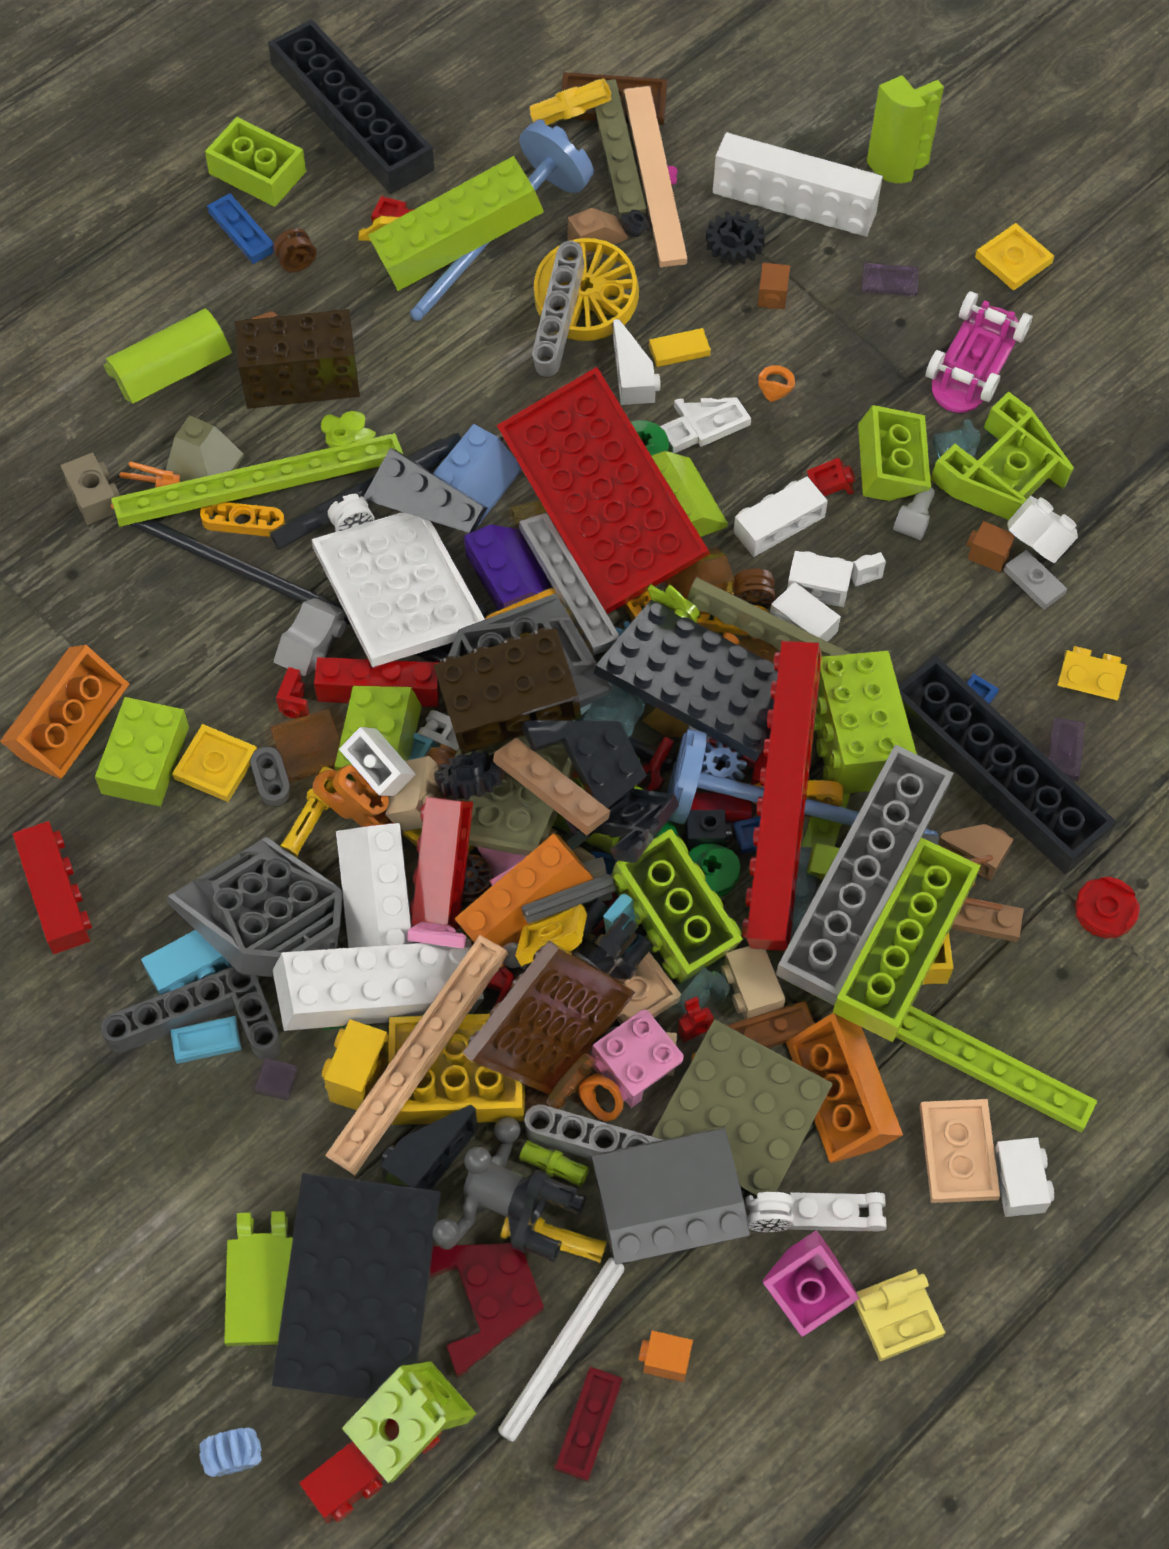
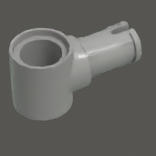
M932 488L929 491L916 494L913 501L907 507H901L893 527L894 531L918 540L923 538L930 520L928 508L935 494Z

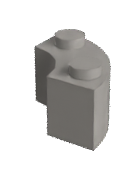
M317 598L303 602L294 623L281 636L273 663L287 669L288 667L299 669L303 676H307L313 670H316L317 657L325 658L336 637L340 638L345 631V611Z

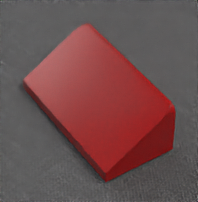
M695 793L690 809L725 810V821L731 822L752 818L751 801L721 793Z

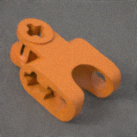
M353 765L343 766L338 772L334 770L322 771L315 777L312 786L314 793L341 817L353 819L361 827L394 824L385 815L389 804V797L379 796ZM348 773L354 777L355 782L346 778ZM327 778L333 782V787L336 789L335 793H329L325 790L324 782Z

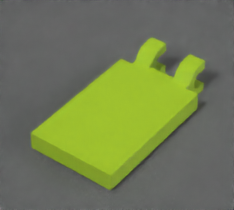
M285 1211L271 1212L272 1233L253 1234L254 1219L251 1218L252 1214L237 1213L238 1239L227 1240L226 1346L278 1344L293 1237H287L288 1217H286Z

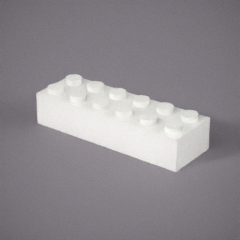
M726 133L716 154L713 193L867 237L877 212L883 176Z
M466 940L465 948L417 943L282 952L273 968V975L284 1031L347 1026L349 1019L363 1024L389 1022V1017L423 1016L472 947L471 942ZM483 993L479 996L468 1014H473L484 1000Z

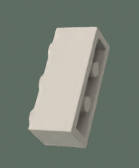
M808 477L798 482L793 481L782 491L767 495L755 506L742 509L735 516L733 533L751 555L755 557L824 518L828 501Z

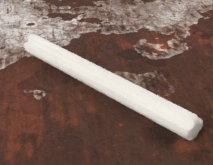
M613 1258L607 1260L500 1425L498 1431L501 1436L512 1442L517 1438L624 1272V1265L622 1263L615 1265Z

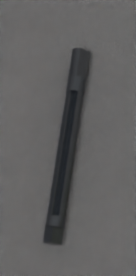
M453 433L444 439L440 438L407 457L427 469L445 459L461 440L459 433ZM376 474L270 531L269 535L276 548L280 550L331 522L328 517L330 506L335 501L338 503L344 500L343 496L358 494L359 497H364Z

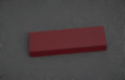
M591 1366L589 1367L555 1465V1471L585 1482L589 1481L623 1381L622 1377Z

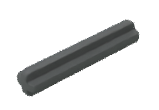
M606 874L522 906L523 916L527 923H533L579 904L608 895L616 890L614 880L610 874Z

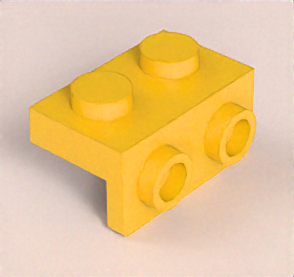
M1077 646L1073 647V651H1065L1058 686L1118 701L1127 665L1120 664L1121 657L1103 654L1101 659L1090 656L1092 650Z

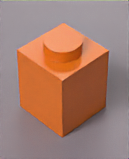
M652 1331L650 1341H642L638 1361L645 1362L643 1373L684 1382L693 1340Z

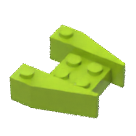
M1008 392L991 408L984 425V429L999 440L978 461L957 444H954L936 461L930 478L932 482L953 498L1010 520L1025 501L1048 478L1063 489L1074 467L1032 409Z

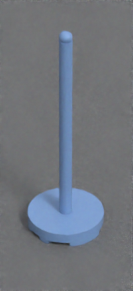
M538 119L535 123L528 125L521 133L519 140L522 151L536 169L528 178L535 191L545 179L562 190L571 193L580 192L588 184L594 174L592 163L583 149L578 152L569 142L563 129L558 126L552 129L546 126L544 120ZM490 242L455 260L410 311L411 318L415 321H420Z
M687 729L681 740L677 762L675 761L667 792L675 794L679 806L668 820L679 824L685 823L697 788L757 802L758 797H763L764 788L702 773L701 769L707 734ZM806 799L805 815L852 826L859 814L858 811ZM926 829L924 834L939 836L934 830Z

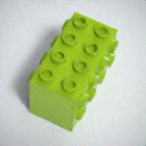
M889 651L822 657L814 730H816L818 737L816 748L818 756L823 757L824 781H835L842 784L844 787L843 794L871 791L895 744L917 755Z
M672 829L653 839L635 863L616 862L611 874L616 888L614 892L618 898L621 894L625 893L633 899L634 904L632 908L634 909L635 921L638 925L642 924L647 932V935L644 937L654 945L651 950L654 953L659 951L665 960L662 966L671 980L676 978L679 984L724 957L726 953L733 951L743 940L738 925L732 918L728 917L723 909L724 906L721 899L714 890L710 889L705 881L706 878L703 871L696 863H693L688 855L686 845L679 836L675 835Z

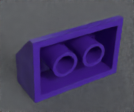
M490 524L464 535L465 555L498 611L552 588L518 529Z

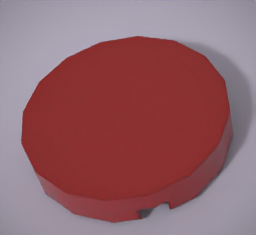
M1107 876L1086 882L1077 894L1074 907L1076 918L1082 927L1091 934L1106 939L1118 938L1128 933L1138 920L1140 905L1135 897V892L1129 885L1120 879Z

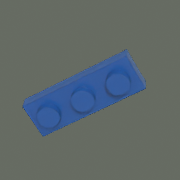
M230 193L207 205L208 213L252 264L274 253V243Z

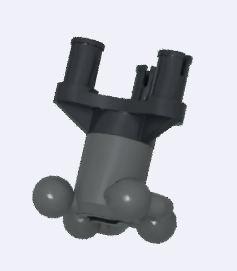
M594 899L585 910L587 918L582 942L574 949L575 951L572 954L614 978L631 980L638 971L636 967L648 952L653 949L654 945L638 933L633 942L620 956L619 954L622 951L620 947L632 932L638 928V924L632 920L622 930V927L630 917L621 913L620 917L605 935H594V929L603 920V915L609 909L602 901ZM511 942L503 946L508 952V956L503 964L509 968L519 967L526 971L531 963L524 966L520 965L515 956L518 943ZM609 1027L608 1030L602 1036V1038L614 1029H616L617 1027Z
M503 1117L496 1122L494 1127L495 1136L500 1141L495 1156L491 1158L485 1148L478 1146L470 1148L465 1154L464 1164L469 1173L463 1189L464 1205L462 1217L457 1223L446 1218L439 1220L434 1226L433 1238L441 1248L446 1250L453 1248L473 1225L476 1213L489 1209L508 1217L513 1249L522 1253L529 1251L554 1262L560 1252L562 1241L536 1232L535 1225L545 1208L552 1205L571 1212L575 1216H580L585 1206L583 1202H586L587 1196L576 1193V1188L561 1184L559 1181L549 1178V1174L536 1170L527 1177L505 1168L513 1142L519 1137L521 1130L517 1120L512 1117Z

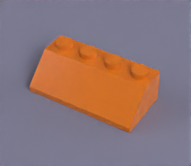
M87 645L69 647L0 742L22 761L58 779H62L127 689L129 683Z
M552 834L454 919L473 942L481 935L503 948L507 943H519L523 927L531 924L527 923L523 916V905L595 879V877L558 834Z
M832 1013L786 1041L794 1063L833 1083L814 1119L830 1163L878 1150L903 1136L861 1026Z

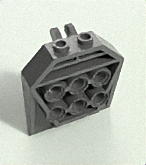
M556 593L459 629L448 657H461L470 654L472 650L478 647L490 648L500 645L502 641L508 638L517 637L520 639L521 637L519 636L524 633H532L541 628H556L576 686L580 708L612 693V688L608 681L593 674L597 663Z
M267 837L167 896V903L240 974L274 977L273 968L282 952L335 949L338 944L342 890Z

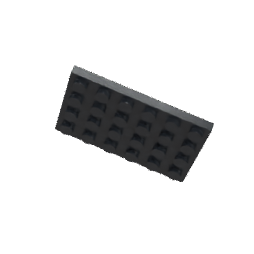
M651 599L595 666L593 674L687 725L705 732L711 738L750 759L757 761L764 752L765 738H770L771 728L767 726L768 710L774 709V700L771 699L772 681H777L778 671L774 670V664L695 623L689 618L679 617L675 614V611Z
M302 1173L272 1386L370 1399L400 1366L418 1363L434 1247L433 1229L437 1223L441 1191Z

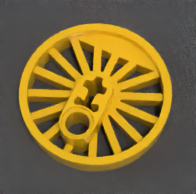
M595 238L574 239L571 241L577 242L583 251L584 271L567 338L576 341L602 339L613 334V320L619 319L625 325L634 314L639 299L638 279L632 262L617 246ZM559 246L546 255L536 271L534 300L540 318ZM587 251L595 252L589 271L587 268ZM603 254H606V255L610 256V257L598 268L599 263H600V261H601V258H602ZM570 257V258H567L566 260H567V261H572V260H574V259H573V257ZM617 262L622 264V266L609 271ZM627 274L631 277V279L616 280ZM562 282L560 285L566 286L570 282ZM632 289L631 295L624 294V290ZM611 296H616V297H618V298L615 299V300H608V299H607V298H609V297H611ZM582 308H584L586 327H576ZM590 310L596 313L601 324L591 326ZM604 314L615 317L607 321Z

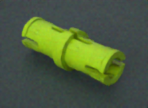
M529 1140L524 1144L519 1157L520 1161L546 1171L545 1173L549 1174L550 1177L555 1175L579 1187L584 1184L589 1172L588 1166L570 1160L563 1156V1152L558 1150L553 1152Z

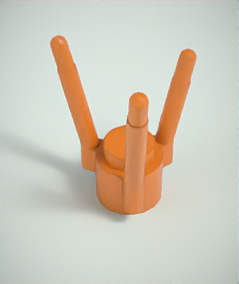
M132 461L128 463L129 467L154 474L156 477L125 472L119 473L121 478L155 483V488L180 482V474H173V471L161 470Z

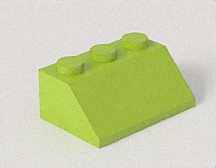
M872 405L858 424L863 496L892 501L929 491L931 480L925 415Z
M668 451L652 456L700 537L728 527L725 517L689 457Z

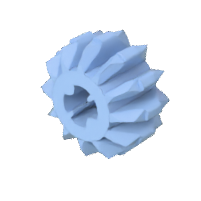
M717 741L716 748H714L712 744L707 742L701 772L734 781L735 779L742 781L745 774L741 770L746 769L747 762L739 760L743 754L737 751L733 753V749L728 746L727 748L723 747V743ZM720 761L725 762V767L721 771L715 769L716 764Z
M239 1428L208 1436L207 1439H204L199 1444L201 1465H203L204 1472L211 1477L241 1472L252 1468L261 1461L260 1451L262 1450L260 1441L254 1429Z

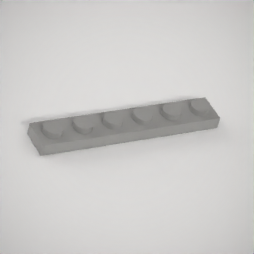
M547 513L519 521L521 533L592 655L609 650L620 636Z

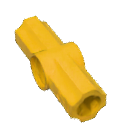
M604 78L598 79L578 88L576 86L555 94V97L531 105L530 115L532 121L535 123L536 120L540 119L544 120L546 125H549L561 119L566 120L583 114L587 109L612 101L609 85Z

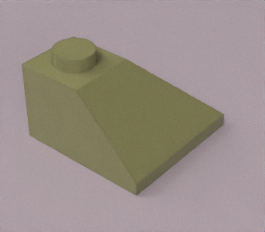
M189 415L174 437L166 471L180 474V482L235 470L243 459L244 454L214 425Z

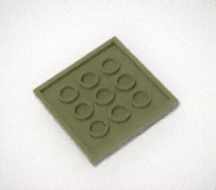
M526 736L518 737L521 742L531 749ZM512 740L476 750V752L483 753L488 751L490 756ZM563 743L535 751L570 780L572 779L575 768ZM458 748V751H457L455 757H456L457 755H460V754H461L459 748ZM506 771V779L501 780V786H493V792H488L482 795V797L471 795L469 800H465V797L456 799L473 802L469 837L470 846L528 856L548 838L558 812ZM442 792L441 798L453 799L452 795L444 797V794Z
M714 1019L656 1126L652 1137L666 1140L724 1127L740 1188L757 1196V1193L776 1192L833 1083Z

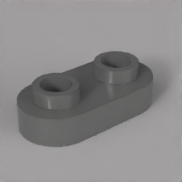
M272 747L259 748L252 754L250 763L260 797L269 806H280L291 795L290 784L281 755ZM265 764H272L268 769L262 768ZM273 790H280V793L277 795L270 794Z

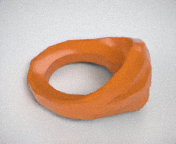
M769 366L764 368L759 374L758 385L765 397L770 402H774L785 397L793 390L795 378L793 373L785 367ZM772 374H779L785 377L788 383L784 385L775 381H767L766 378Z
M593 1074L584 1079L580 1084L578 1093L581 1101L594 1116L605 1122L618 1118L623 1110L624 1100L620 1089L613 1080L601 1074ZM598 1085L612 1093L615 1099V1108L612 1112H606L599 1106L594 1091Z

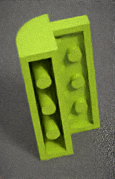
M902 75L879 85L867 163L876 174L883 176V180L891 183L912 181L915 169H921L929 164L944 89L939 80L914 90Z
M203 309L105 358L107 363L103 364L107 374L116 380L125 400L133 404L231 354L232 351L215 318L207 309Z

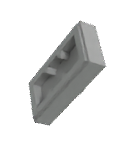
M1027 550L1008 562L1004 567L1003 571L1043 610L1066 594L1067 588Z

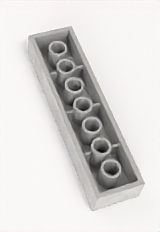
M895 744L780 960L776 972L777 976L835 1005L838 994L919 840L928 827L954 773Z

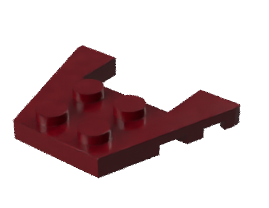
M512 1243L455 1245L448 1250L441 1248V1246L433 1247L429 1278L458 1269L480 1333L446 1345L457 1378L467 1373L470 1367L480 1359L483 1360L493 1352L495 1347L508 1337L513 1336L544 1311V1305L525 1254L513 1249Z

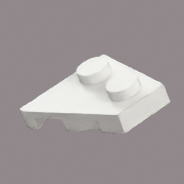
M701 398V403H684V399L674 400V408L680 417L685 416L699 436L698 444L700 447L751 425V417L738 398H723L720 400Z

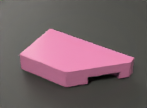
M421 922L408 929L407 941L465 948L466 936L463 933H456V930L450 925Z

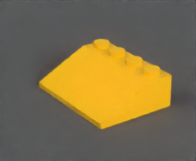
M490 1014L466 1015L391 1123L392 1125L431 1124L470 1104L476 1108L477 1123L497 1122L503 1117H512L517 1121H525V1084L476 1064L463 1054V1051L468 1046L470 1037L483 1027L490 1018ZM423 1016L389 1017L388 1065Z

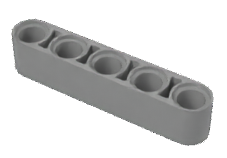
M574 241L563 242L557 250L532 350L535 369L538 374L544 377L555 375L560 368L584 271L583 251L581 246ZM570 257H575V258H576L575 260H572V261H567V260H566L567 258H570ZM562 282H570L566 286L560 285ZM556 307H564L560 311L553 310ZM552 331L558 332L554 336L547 335L549 332ZM543 357H552L549 361H541Z
M546 1105L532 1106L525 1114V1132L530 1141L592 1160V1155L662 1140ZM543 1119L549 1125L545 1129L539 1130L533 1128L531 1124L535 1120ZM567 1129H576L581 1133L575 1139H568L563 1135ZM607 1138L613 1144L609 1148L603 1149L598 1147L595 1142L598 1139Z

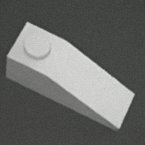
M619 319L613 320V342L621 405L655 403V391H660L659 374H654L653 362Z

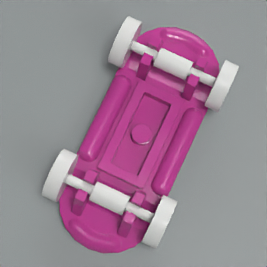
M969 291L959 313V318L964 319L962 326L946 354L936 350L926 370L925 376L932 379V393L936 402L947 411L955 413H966L980 406L983 401L990 402L1000 380L999 373L1017 341L1022 342L1025 338L1033 316L1024 313L1020 321H1018L1014 312L989 306L990 302L985 300L982 307L976 306L978 294Z

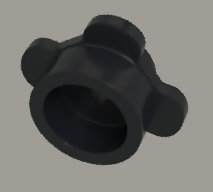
M635 209L631 210L628 215L623 214L620 218L623 223V230L633 237L641 236L644 230H650L652 227L651 222L646 220V217Z

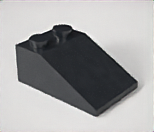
M470 1104L401 1138L396 1146L390 1145L380 1160L382 1162L380 1166L384 1183L432 1190L478 1131L476 1108Z

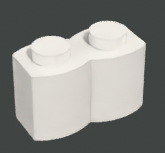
M1030 496L1007 522L1008 530L1018 539L1035 549L1040 555L1055 563L1078 538L1075 528L1077 525L1067 515L1059 516L1053 513L1052 505L1045 499L1039 498L1037 500Z

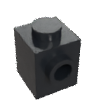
M690 810L685 824L688 852L701 844L713 843L725 847L726 840H731L732 836L731 821H725V810Z

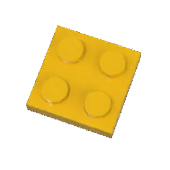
M1015 223L976 251L975 258L1014 291L1052 264L1054 255Z
M202 724L173 771V778L229 802L251 766L250 759L257 750V747Z
M579 904L524 926L515 954L520 965L524 966L532 963L534 954L539 948L545 946L549 940L569 952L577 948L582 942L587 918L583 905Z

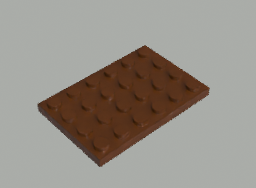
M549 940L545 946L539 948L534 954L533 962L527 970L513 981L511 990L503 1001L493 1007L490 1012V1018L483 1027L470 1037L468 1046L463 1051V1054L476 1064L556 1097L591 1052L593 1044L602 1038L636 992L625 983Z

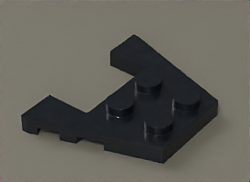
M526 721L521 727L534 752L563 743L585 791L606 808H610L614 803L616 804L647 776L620 721ZM565 819L573 836L582 832Z
M634 788L616 804L614 803L608 808L610 810L609 819L588 835L580 832L578 835L573 836L571 831L561 836L560 832L555 834H558L572 851L594 833L609 835L612 838L621 837L623 839L610 849L614 859L635 863L678 808L679 803L675 794Z

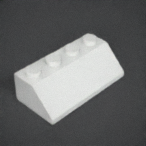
M400 823L336 831L349 948L413 944L412 941H407L408 929L411 928Z

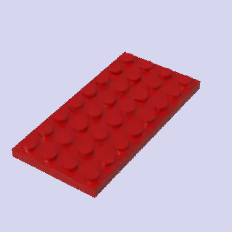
M598 367L496 425L606 614L648 591L650 584L655 587L710 555L708 548Z

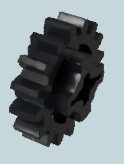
M727 211L725 212V218L717 215L715 222H709L708 230H706L707 250H712L711 256L713 258L721 256V263L730 260L732 266H734L736 261H740L742 265H745L747 258L754 261L756 254L761 255L762 246L765 243L764 227L759 226L758 219L751 221L749 213L742 217L740 216V211H736L735 216H731Z
M473 751L470 755L460 754L448 759L449 764H441V770L436 771V781L439 792H443L444 797L452 795L454 800L459 797H465V800H469L471 795L482 797V795L488 792H493V786H501V780L506 779L505 771L493 762L494 754L489 756L488 751L483 753Z

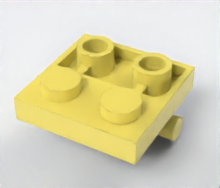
M916 1269L857 1292L859 1300L854 1302L880 1362L945 1335V1331L925 1290L929 1286L927 1278L924 1274L918 1275Z

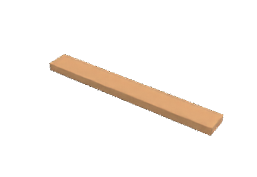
M650 86L624 89V100L649 218L652 224L660 267L687 264V254Z
M479 935L325 1155L328 1159L354 1176L357 1174L507 958L508 952L504 948Z

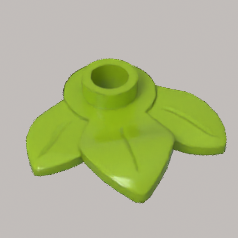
M359 411L346 412L340 418L328 414L321 422V430L326 434L325 439L329 448L371 439L376 435V432L364 428L365 416Z
M651 584L648 586V593L652 600L675 611V614L679 617L689 618L697 623V617L700 615L699 610L673 586L669 585L666 588V592L657 589Z

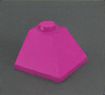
M817 1230L790 1247L762 1280L802 1337L859 1300L857 1292L837 1258Z

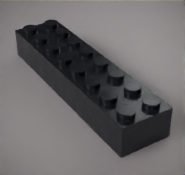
M313 19L268 42L271 65L390 195L435 170L433 147Z
M935 656L898 686L909 728L1065 875L1109 838L1117 821L939 657Z

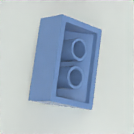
M473 424L434 474L488 507L480 521L481 523L522 469L516 458L497 436Z

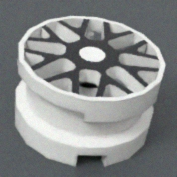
M358 494L343 496L344 500L338 503L335 501L328 510V517L335 526L336 532L374 521V515L368 508L365 498L363 496L359 497Z
M781 1192L757 1193L756 1199H753L752 1195L746 1197V1209L749 1211L747 1222L750 1230L778 1232L794 1227V1215L790 1213V1209L793 1208V1197L791 1195Z

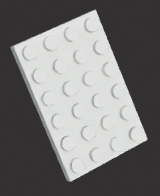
M401 512L312 539L313 549L372 667L452 643L459 629L485 620L430 520Z

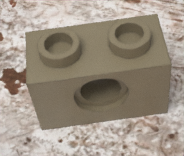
M93 452L60 465L65 481L87 525L115 514L114 509L111 508V498L120 496L114 483H108L107 478H110L108 470L103 461L98 463Z

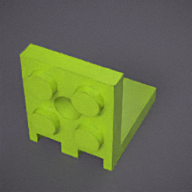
M429 1361L400 1366L342 1429L384 1479L390 1483L397 1479L442 1430L468 1424L477 1413L437 1367ZM389 1419L395 1420L399 1425V1434L394 1440L390 1439L385 1433V1424Z

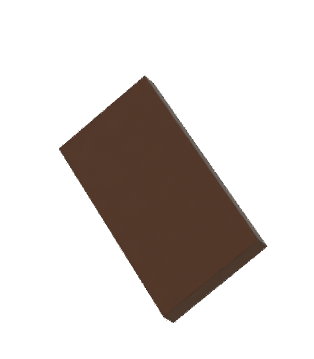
M563 72L561 92L576 86L578 88L598 79L604 78L605 81L616 79L626 123H629L624 100V89L650 86L658 125H664L668 79ZM594 107L587 109L583 114L569 118L597 121Z

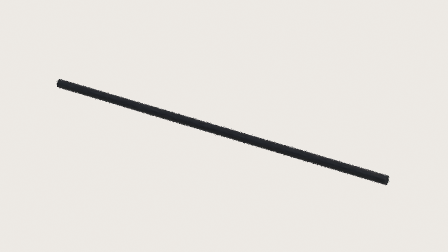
M153 519L129 524L302 604L305 601L317 598L343 609L342 605ZM345 615L344 621L352 626L347 615ZM432 648L414 655L430 662L440 663L449 654L440 649ZM582 714V718L577 719V720H575V721H596V720H594V719H592V718H590V717H587V716H585V715ZM627 735L636 755L650 762L657 748ZM668 754L661 767L670 770L675 756Z

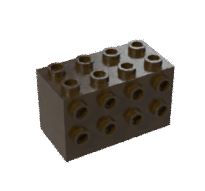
M349 309L235 321L238 367L247 409L360 397Z
M541 628L532 632L530 636L520 639L517 637L508 638L502 641L500 645L490 648L478 647L468 655L461 657L449 656L434 665L461 754L525 736L521 727L526 721H573L582 718L579 696L556 628Z

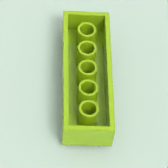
M512 156L368 234L395 287L399 291L542 214L544 211L535 189L515 157Z
M921 837L838 994L833 1013L893 1042L976 880L981 865Z

